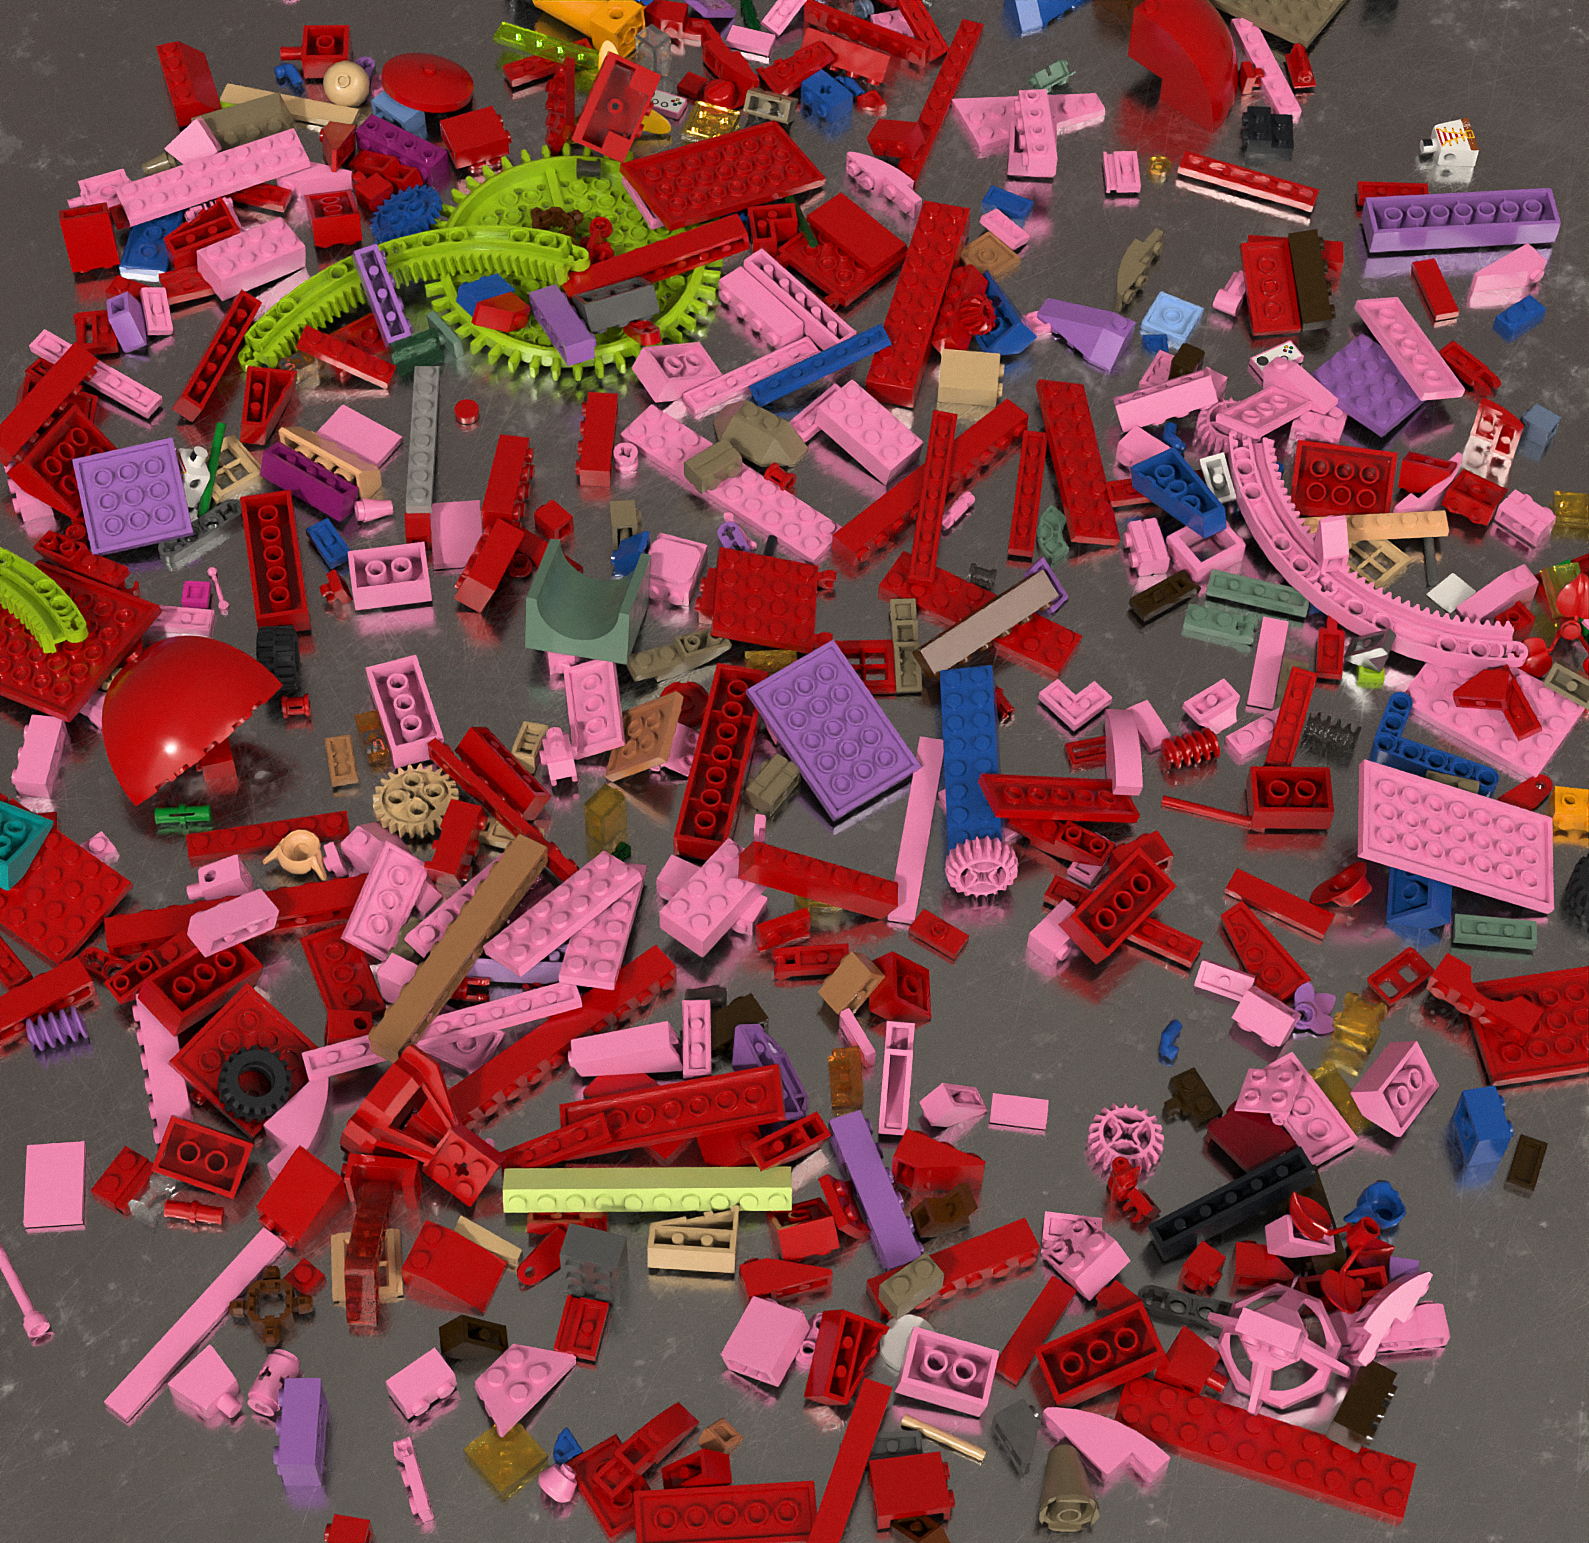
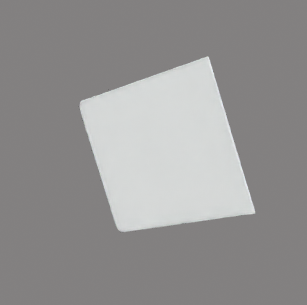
M1452 573L1426 595L1450 614L1476 591Z

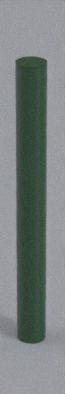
M794 196L784 197L786 203H795L797 224L811 248L816 247L818 241Z

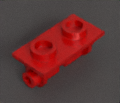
M1296 43L1293 45L1291 53L1284 55L1293 88L1316 87L1305 47L1300 43Z
M1121 1156L1114 1158L1112 1161L1113 1170L1107 1183L1111 1191L1110 1204L1117 1200L1123 1202L1129 1199L1127 1194L1137 1186L1141 1169L1140 1166L1132 1168L1128 1160Z

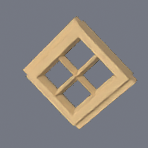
M235 435L227 436L223 439L221 452L229 449L237 459L227 465H224L219 459L218 465L221 468L217 470L215 477L217 478L226 473L234 483L222 490L216 481L214 482L211 498L216 504L228 500L263 479L260 476L261 465ZM211 446L205 449L208 453L205 462L209 460ZM242 464L250 474L238 480L231 473L230 469Z
M1387 539L1366 540L1377 549L1370 556L1355 545L1359 541H1348V548L1365 559L1358 566L1348 560L1346 566H1350L1349 573L1357 571V579L1365 577L1366 585L1373 582L1374 590L1384 587L1412 561V558ZM1379 553H1383L1395 564L1387 570L1373 558ZM1370 563L1383 574L1376 580L1372 579L1361 570L1366 564Z
M379 1229L331 1235L333 1302L392 1298L403 1295L400 1229ZM385 1241L386 1261L370 1262L369 1242ZM363 1243L364 1263L348 1264L347 1244ZM386 1266L387 1286L371 1287L370 1267ZM364 1268L365 1288L349 1289L348 1269Z

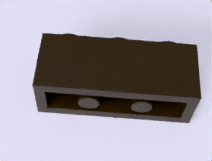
M752 993L744 997L739 996L732 1000L728 1006L710 1012L711 1062L734 1049V1036L737 1025L760 1024L765 1029V1033L768 1031L769 1018ZM683 1029L680 1031V1040L682 1041V1043H683Z
M1373 1360L1366 1366H1360L1331 1423L1326 1437L1357 1454L1363 1443L1369 1446L1376 1432L1372 1425L1374 1421L1380 1424L1387 1410L1383 1403L1385 1400L1391 1402L1398 1386L1393 1384L1397 1372Z

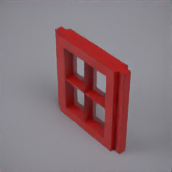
M892 639L835 641L843 654H860V664H851L854 670H861V680L871 694L896 693ZM884 653L885 664H865V654ZM885 669L886 680H866V670Z

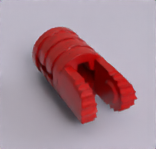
M465 976L449 998V1000L489 1002V995L485 993L469 994V984L486 986L490 984V978Z

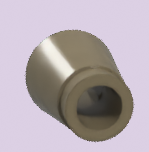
M166 151L142 164L146 177L178 167L176 158Z

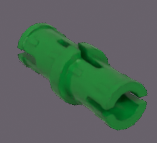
M179 804V807L155 808L156 824L180 823V825H187V822L211 821L210 804L203 806ZM195 813V815L171 816V814Z

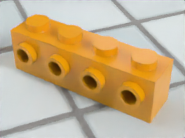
M1554 787L1549 799V817H1552L1553 827L1562 830L1577 829L1589 832V789Z

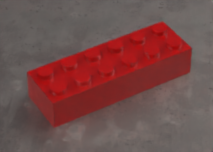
M291 490L240 497L258 630L264 626L293 625L296 632L311 630Z

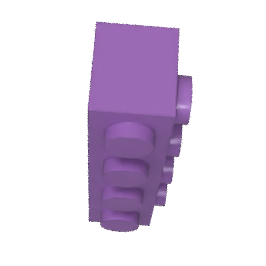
M374 244L354 251L352 259L386 349L409 341L413 329L409 319H405L402 312L404 305L401 297L396 296L394 290L396 284L392 274H388L385 267L387 260L383 250L379 251L378 245Z
M556 284L529 292L532 314L566 365L571 366L595 358L594 347L597 346L596 339L593 333L587 331L585 321L579 319L574 305L570 306L566 293L561 292Z

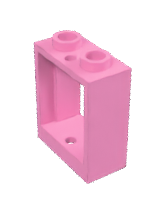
M1227 520L1226 529L1216 533V536L1227 549L1202 563L1186 545V543L1200 536L1186 526L1166 538L1165 545L1169 558L1180 570L1185 569L1190 574L1192 582H1197L1198 584L1210 578L1212 569L1223 571L1243 560L1246 546L1243 538L1240 535H1236L1230 528Z

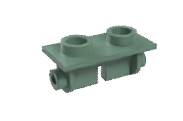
M1059 59L1047 66L1050 75L1043 68L1030 75L1028 84L1034 90L1047 89V93L1052 91V86H1060L1069 81L1068 77L1076 72H1069L1067 60Z

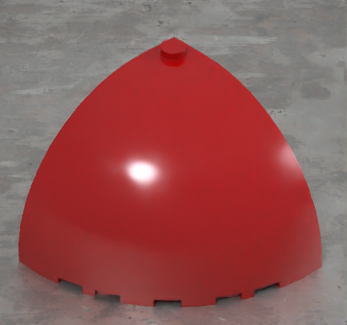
M1144 0L1134 8L1127 56L1162 78L1159 99L1213 134L1225 121L1228 112L1234 105L1239 80L1238 58L1234 41L1222 16L1209 0Z
M192 635L169 637L152 644L142 652L136 649L126 658L128 663L112 680L105 695L102 709L104 746L112 770L126 795L137 806L157 793L160 787L168 781L172 782L188 767H192L202 759L214 746L220 744L231 735L237 727L253 715L252 712L260 705L265 704L283 684L265 666L250 655L227 643L207 637Z

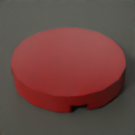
M678 681L665 687L660 697L675 691L684 696L678 723L692 728L703 722L709 695L701 685L692 681H687V683H680Z

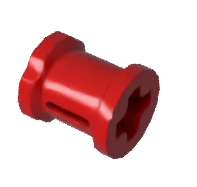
M774 462L766 470L764 479L770 480L779 486L781 491L786 490L789 492L793 488L797 476L794 473L789 474L780 468L779 463Z
M309 693L301 697L288 698L287 695L282 696L284 719L289 718L290 715L305 714L306 717L311 716Z

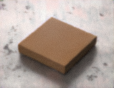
M988 231L963 247L959 263L962 266L973 264L982 275L988 270L996 280L1021 264V258L992 232Z

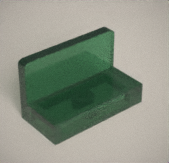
M435 327L390 343L388 352L400 377L413 373L415 366H432L444 361L443 353L438 344L439 334Z

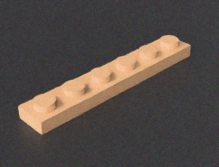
M1445 510L1345 516L1348 541L1448 536L1449 532ZM1325 517L1304 518V526H1310L1309 534H1316L1319 520Z

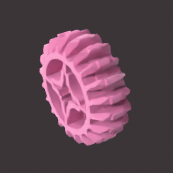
M1232 396L1229 400H1224L1221 397L1218 403L1213 404L1209 409L1200 411L1198 414V421L1196 422L1197 439H1201L1202 446H1208V452L1213 450L1217 454L1224 452L1228 458L1227 444L1229 434L1234 429L1217 423L1216 415L1239 403L1242 399L1237 402L1233 401ZM1251 437L1252 443H1259L1261 437L1258 439ZM1236 439L1238 441V448L1242 447L1243 442H1241V439Z
M988 836L984 839L976 837L972 841L966 839L965 844L957 843L956 849H950V854L946 856L945 873L950 886L954 887L956 892H964L965 896L974 894L975 898H977L979 895L987 897L990 893L997 895L998 890L1005 891L1007 885H1012L1013 880L1017 878L1018 858L1013 847L1008 846L1007 841L1000 842L998 837L990 840Z
M1126 1101L1122 1103L1121 1108H1118L1115 1103L1111 1105L1110 1110L1104 1107L1100 1115L1096 1114L1094 1116L1093 1123L1090 1124L1087 1142L1090 1144V1154H1096L1095 1162H1104L1103 1168L1105 1171L1112 1167L1114 1158L1121 1156L1128 1160L1132 1168L1140 1166L1148 1172L1151 1168V1163L1156 1164L1159 1159L1158 1155L1162 1154L1164 1135L1161 1134L1162 1126L1156 1124V1115L1147 1117L1149 1112L1147 1108L1139 1111L1137 1103L1133 1108H1128ZM1107 1129L1112 1132V1139L1109 1144L1106 1143L1103 1136ZM1143 1134L1148 1142V1146L1144 1150L1140 1147L1141 1143L1139 1141Z

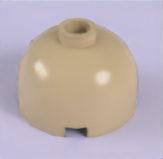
M340 61L328 68L324 75L323 86L325 94L332 103L353 108L363 103L369 95L370 80L365 70L355 62Z

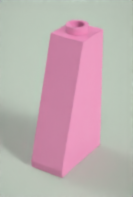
M665 1021L572 1039L568 1060L570 1066L574 1067L581 1077L683 1071V1043L669 1022Z

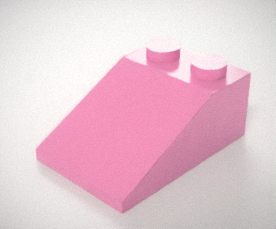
M700 342L643 347L632 366V370L655 403L680 399L683 397V393L723 375Z

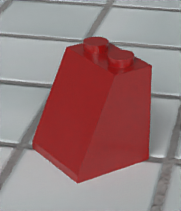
M299 1145L260 1200L256 1209L259 1215L258 1221L270 1232L272 1230L276 1231L280 1235V1239L288 1247L293 1248L295 1246L303 1252L349 1201L343 1177Z

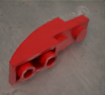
M712 24L703 25L701 34V45L704 47L702 60L718 78L732 81L736 90L744 95L747 94L748 89L758 88L760 85L759 77L752 71L747 59H744L739 50L731 52Z
M48 530L33 546L37 553L53 565L115 589L130 575L127 566L97 554L92 555L86 544Z
M1009 818L1007 821L1008 829L1030 839L1029 845L1051 855L1081 864L1103 866L1115 847V843L1069 820L1065 825L1056 820Z
M189 925L155 951L151 952L148 949L104 982L120 1005L136 999L135 994L140 992L146 978L196 948V945L187 935Z
M679 1402L675 1403L650 1420L613 1452V1458L592 1477V1482L614 1502L653 1463L657 1465L699 1425V1421Z

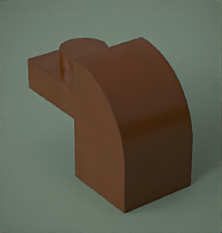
M959 1183L943 1198H925L910 1211V1215L919 1237H939L958 1231L970 1223L968 1216L978 1206L969 1184Z

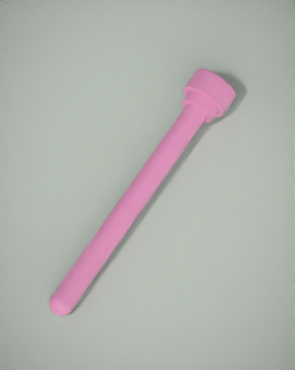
M0 1243V1269L25 1315L23 1327L29 1337H38L49 1329L50 1324L45 1314L35 1310Z

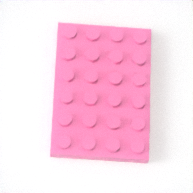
M1426 662L1404 692L1413 701L1410 713L1527 779L1532 776L1536 778L1541 774L1585 711L1584 707L1544 686V682L1519 668H1510L1543 730L1518 742L1501 710L1456 707L1453 691L1477 675L1478 672L1442 667Z

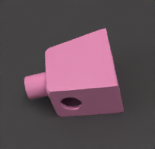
M200 116L164 149L182 164H187L217 154L222 150V147L204 119Z
M238 854L200 867L198 869L199 882L186 886L190 901L200 898L210 901L229 895L240 896L243 893L254 891L253 878Z
M210 1344L168 1383L171 1394L176 1399L208 1419L212 1418L219 1410L229 1418H232L242 1408V1404L234 1398L240 1390L238 1382Z

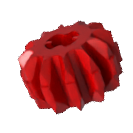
M986 294L969 295L967 298H964V301L960 302L961 309L958 311L961 315L960 321L963 323V329L967 330L969 335H984L995 327L994 320L997 319L994 314L995 308L992 307V300H988Z

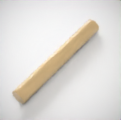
M905 1414L902 1419L901 1425L914 1431L919 1430L922 1435L983 1462L987 1450L910 1415Z

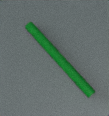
M216 423L207 466L210 479L200 499L198 518L209 511L226 424Z

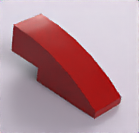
M362 149L349 163L350 168L356 172L360 171L367 179L375 173H378L384 179H388L393 185V192L397 194L400 189L404 192L408 186L414 189L417 184L421 186L424 183L418 168L400 164L396 156Z

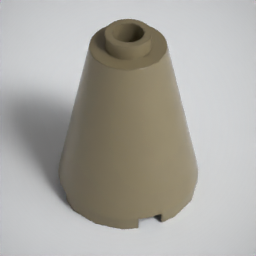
M1067 1443L1057 1444L1048 1453L1038 1511L1040 1522L1042 1524L1043 1521L1048 1523L1049 1529L1059 1532L1082 1530V1524L1090 1521L1091 1526L1099 1518V1506L1078 1450Z

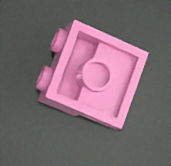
M1336 406L1325 415L1310 410L1293 420L1289 439L1339 445L1348 414Z

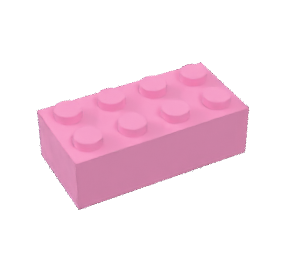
M278 217L197 250L198 272L203 275L205 281H208L214 292L224 301L236 296L241 289L246 292L306 267L305 245L284 220Z
M853 379L818 407L814 422L885 486L919 458L924 443Z
M412 655L366 667L369 690L395 769L429 760L427 743L436 737L444 744V737L417 656Z
M730 838L719 847L659 911L660 928L702 958L767 889L766 886L738 879L739 854L745 849Z

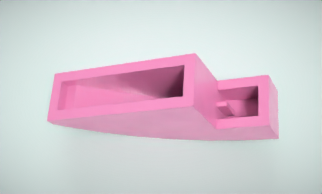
M1106 709V779H1112L1113 794L1139 796L1143 788L1142 762L1134 714L1132 710Z
M887 1021L878 1133L904 1135L907 1129L915 1023Z
M330 1076L308 1082L264 1124L267 1137L282 1149L267 1164L272 1179H276L299 1145L312 1155L315 1154L327 1126L331 1107L332 1085Z
M1047 1407L1043 1411L1041 1423L1061 1443H1067L1078 1450L1083 1465L1103 1485L1111 1480L1129 1462L1150 1483L1168 1467L1171 1458L1142 1434L1120 1422L1077 1409Z

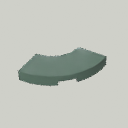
M1052 504L1041 515L1036 533L1038 549L1050 566L1069 553V546L1065 543L1062 535L1063 530L1067 526L1066 517Z

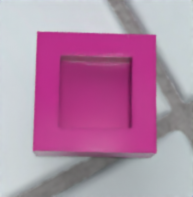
M185 581L181 599L182 607L208 608L212 588L211 583L206 581Z

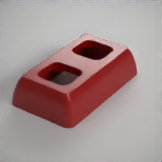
M1408 947L1367 978V983L1388 1006H1392L1431 977L1435 970L1414 948ZM1405 966H1410L1419 977L1412 982H1407L1398 971ZM1387 980L1391 981L1399 989V992L1392 997H1388L1379 988V985Z

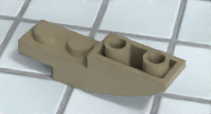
M1155 228L1144 242L1135 238L1128 247L1119 267L1115 290V309L1120 311L1125 304H1129L1138 288L1142 289L1146 284V269L1149 267L1152 258L1155 255L1158 256L1164 247L1162 242L1163 231Z
M711 628L677 636L674 638L673 644L631 654L626 666L635 682L655 677L656 681L659 682L688 672L711 661L730 649L732 644L727 638L711 636Z

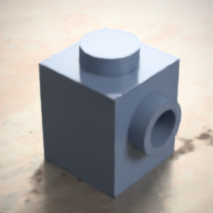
M1536 403L1530 411L1526 409L1520 417V421L1524 425L1522 436L1544 448L1556 434L1562 417Z

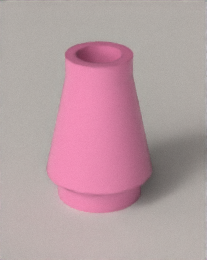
M361 498L360 501H355L354 504L357 521H363L364 523L387 515H393L391 500Z

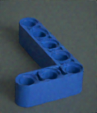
M1404 692L1392 694L1370 751L1372 762L1425 778L1426 772L1429 770L1480 781L1478 795L1492 798L1499 782V775L1496 770L1401 737L1413 701Z

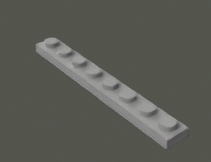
M415 366L406 513H432L440 380L439 366Z

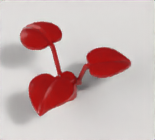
M1583 572L1566 584L1557 595L1556 605L1563 616L1559 619V630L1555 632L1556 635L1550 646L1546 648V643L1541 637H1529L1521 641L1528 649V656L1525 663L1517 667L1535 678L1545 675L1552 666V657L1549 653L1553 651L1560 636L1567 640L1578 638L1589 654V645L1581 633L1579 617L1589 619V577ZM1515 651L1511 652L1514 654L1516 658L1519 657V655H1517ZM1589 657L1583 661V669L1588 676Z
M1294 1191L1290 1197V1213L1294 1224L1302 1234L1312 1240L1320 1241L1324 1234L1332 1236L1347 1232L1346 1242L1352 1251L1351 1256L1339 1273L1334 1270L1324 1272L1320 1283L1325 1296L1341 1311L1352 1315L1361 1305L1362 1293L1356 1280L1346 1277L1347 1269L1356 1258L1358 1265L1362 1269L1385 1266L1386 1270L1387 1263L1395 1246L1376 1238L1380 1235V1228L1375 1220L1367 1216L1360 1219L1355 1225L1348 1222L1343 1227L1333 1230L1329 1229L1331 1227V1219L1325 1208L1316 1201L1301 1196Z

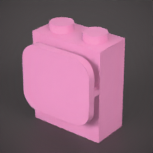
M659 532L656 541L652 543L648 552L651 555L649 598H657L674 605L689 607L708 560L707 545Z

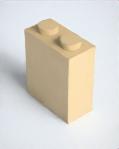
M942 349L937 402L996 407L997 397H1002L1003 383L998 382V378H1003L1004 364H1000V354Z

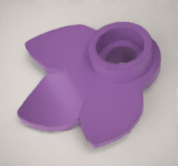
M1310 982L1298 987L1294 994V1005L1291 1008L1303 1013L1305 1021L1299 1019L1295 1028L1299 1030L1309 1028L1317 1034H1327L1336 1030L1339 1024L1334 1018L1329 1016L1335 1004V995L1327 993L1315 994Z

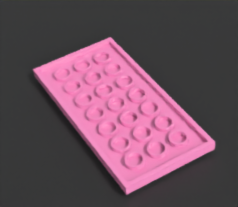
M1366 759L1359 764L1358 857L1549 914L1554 910L1552 817Z

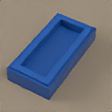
M991 185L982 199L981 206L990 210L997 208L1004 215L1024 223L1034 207V201Z

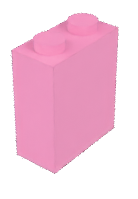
M753 1296L720 1355L729 1370L779 1387L806 1338L810 1326L804 1312L793 1306L789 1308L781 1306L770 1298L761 1299Z

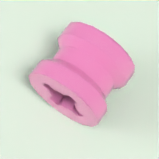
M628 442L615 446L613 450L615 469L622 474L633 473L638 468V450L636 446Z

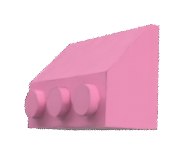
M1417 1041L1390 1042L1350 1093L1362 1116L1392 1135L1401 1137L1437 1090L1439 1084Z

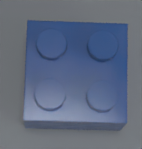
M1496 1086L1463 1090L1453 1112V1121L1468 1166L1501 1161L1505 1150L1508 1148L1510 1139L1513 1137V1126L1511 1121L1506 1119L1504 1113L1505 1102L1502 1095H1498Z

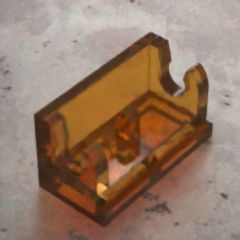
M860 1046L832 1049V1056H828L832 1110L863 1108L864 1093Z

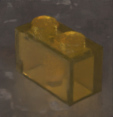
M606 783L584 803L586 833L605 847L627 827L626 798L617 788L613 789Z

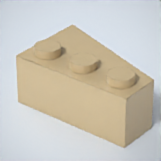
M739 1205L730 1207L729 1211L713 1214V1211L704 1212V1216L687 1219L684 1216L651 1223L647 1247L648 1267L735 1273Z

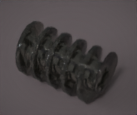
M1318 712L1314 718L1311 717L1310 713L1302 735V741L1306 742L1312 736V745H1316L1322 740V748L1325 749L1332 743V752H1336L1342 747V755L1346 756L1350 750H1352L1353 754L1361 733V726L1351 731L1350 722L1342 728L1341 719L1331 724L1330 715L1322 721L1321 712Z

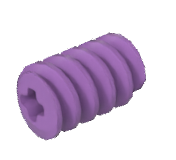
M71 1006L70 1015H67L63 1009H60L59 1018H56L52 1012H49L48 1021L46 1022L41 1015H38L36 1025H34L30 1018L26 1020V1030L33 1053L35 1045H37L40 1051H44L46 1042L52 1048H55L57 1038L63 1045L67 1044L68 1035L76 1042L78 1041L79 1032L85 1039L89 1038L82 1010L78 1012L74 1006Z

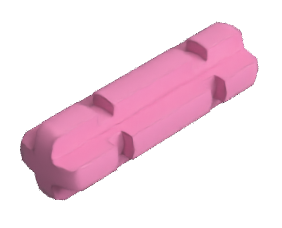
M970 491L964 492L944 512L941 525L942 530L949 529L954 524V521H957L968 509V506L975 502V497Z

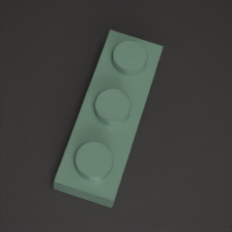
M1455 914L1453 917V942L1535 950L1537 947V921Z

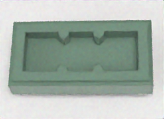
M432 310L426 314L429 329L440 346L444 345L456 359L463 356L462 342L455 332L435 311Z

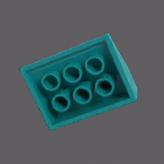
M0 801V888L9 891L25 875L53 827V821Z

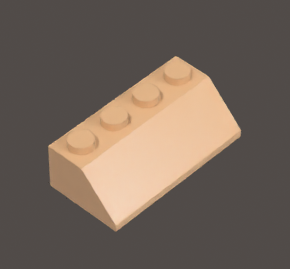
M300 426L280 428L281 443L359 487L357 501H360L361 498L370 499L382 486L380 470L375 465L360 460L355 454L340 449L333 442H327L313 431H307Z

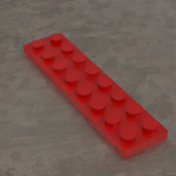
M1039 379L1035 386L1071 542L1117 546L1120 542L1119 531L1113 506L1109 503L1106 493V485L1104 483L1107 481L1084 384Z
M906 551L900 554L878 586V592L892 599L915 598L917 611L949 626L954 625L998 596L935 566L932 587L908 583L907 577L911 554ZM1032 613L1033 618L1023 625L1017 623L1011 627L1013 632L1001 639L997 636L991 640L992 647L1058 678L1082 642V635L1036 613Z
M779 1064L559 1104L561 1128L604 1112L614 1140L565 1159L566 1161L786 1120Z

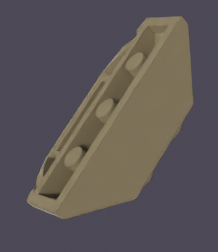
M748 400L727 404L713 420L718 441L725 438L742 457L761 467H769L774 462L779 463L780 466L796 467L809 449L788 421Z

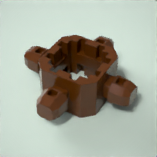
M535 207L530 211L532 228L548 231L550 226L554 228L557 226L559 228L563 227L558 233L570 236L572 244L578 246L575 227L584 220L582 212L573 210L566 213L561 207H550L545 211Z
M267 1266L263 1272V1280L254 1281L248 1287V1300L239 1298L230 1301L229 1311L233 1317L245 1318V1315H247L251 1327L256 1332L262 1333L264 1345L266 1347H275L280 1342V1333L289 1331L295 1325V1312L305 1314L313 1311V1297L299 1294L298 1297H295L293 1286L286 1279H281L278 1266ZM266 1294L269 1297H278V1294H282L283 1298L286 1297V1309H284V1313H280L279 1318H275V1315H266L265 1318L261 1319L260 1315H257L259 1299H264Z

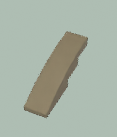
M915 598L890 599V623L896 693L922 692L921 667L912 654V651L920 647L918 620L916 618Z

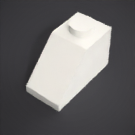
M1224 452L1199 459L1206 485L1222 504L1237 500Z

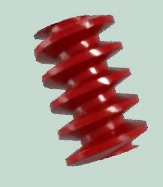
M1207 727L1201 729V732L1194 730L1191 732V735L1186 732L1181 737L1175 735L1172 739L1164 738L1161 742V754L1168 770L1171 769V763H1174L1175 767L1180 769L1182 760L1187 767L1190 766L1191 758L1194 759L1196 764H1199L1201 762V755H1203L1206 761H1210L1211 752L1216 759L1220 758L1217 736Z

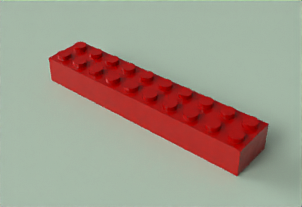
M925 200L923 202L883 325L892 345L874 353L866 378V392L878 402L914 408L933 345L930 342L953 269L958 268L961 253L970 229V208Z

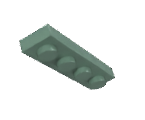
M1214 569L1211 571L1206 595L1305 618L1309 606V601L1293 587Z

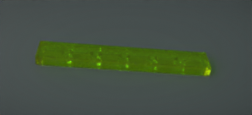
M503 21L493 36L494 43L559 63H563L567 56L575 59V68L595 74L599 72V51Z

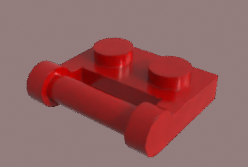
M107 310L79 312L73 315V324L76 326V342L92 355L119 352L118 339L108 320ZM89 323H92V343H86L85 326Z
M829 1174L818 1179L838 1229L855 1239L868 1236L871 1231L868 1224L864 1223L852 1194L854 1189L851 1182L836 1179Z

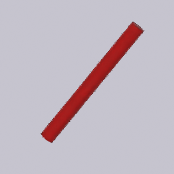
M1163 795L1161 806L1250 827V820L1247 815ZM1255 828L1265 831V828Z

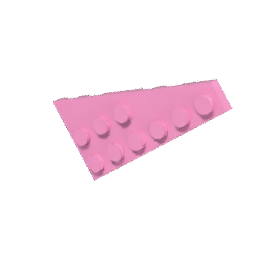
M1096 93L1048 95L1052 124H1057V129L1105 115V107ZM1018 96L952 99L951 106L979 153L1009 143L1010 122L1016 121L1017 117H1019L1018 114H1014V100H1018Z

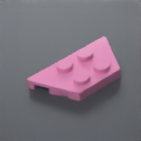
M512 1344L475 1381V1390L480 1399L484 1401L489 1417L492 1416L499 1436L503 1437L576 1364V1356Z

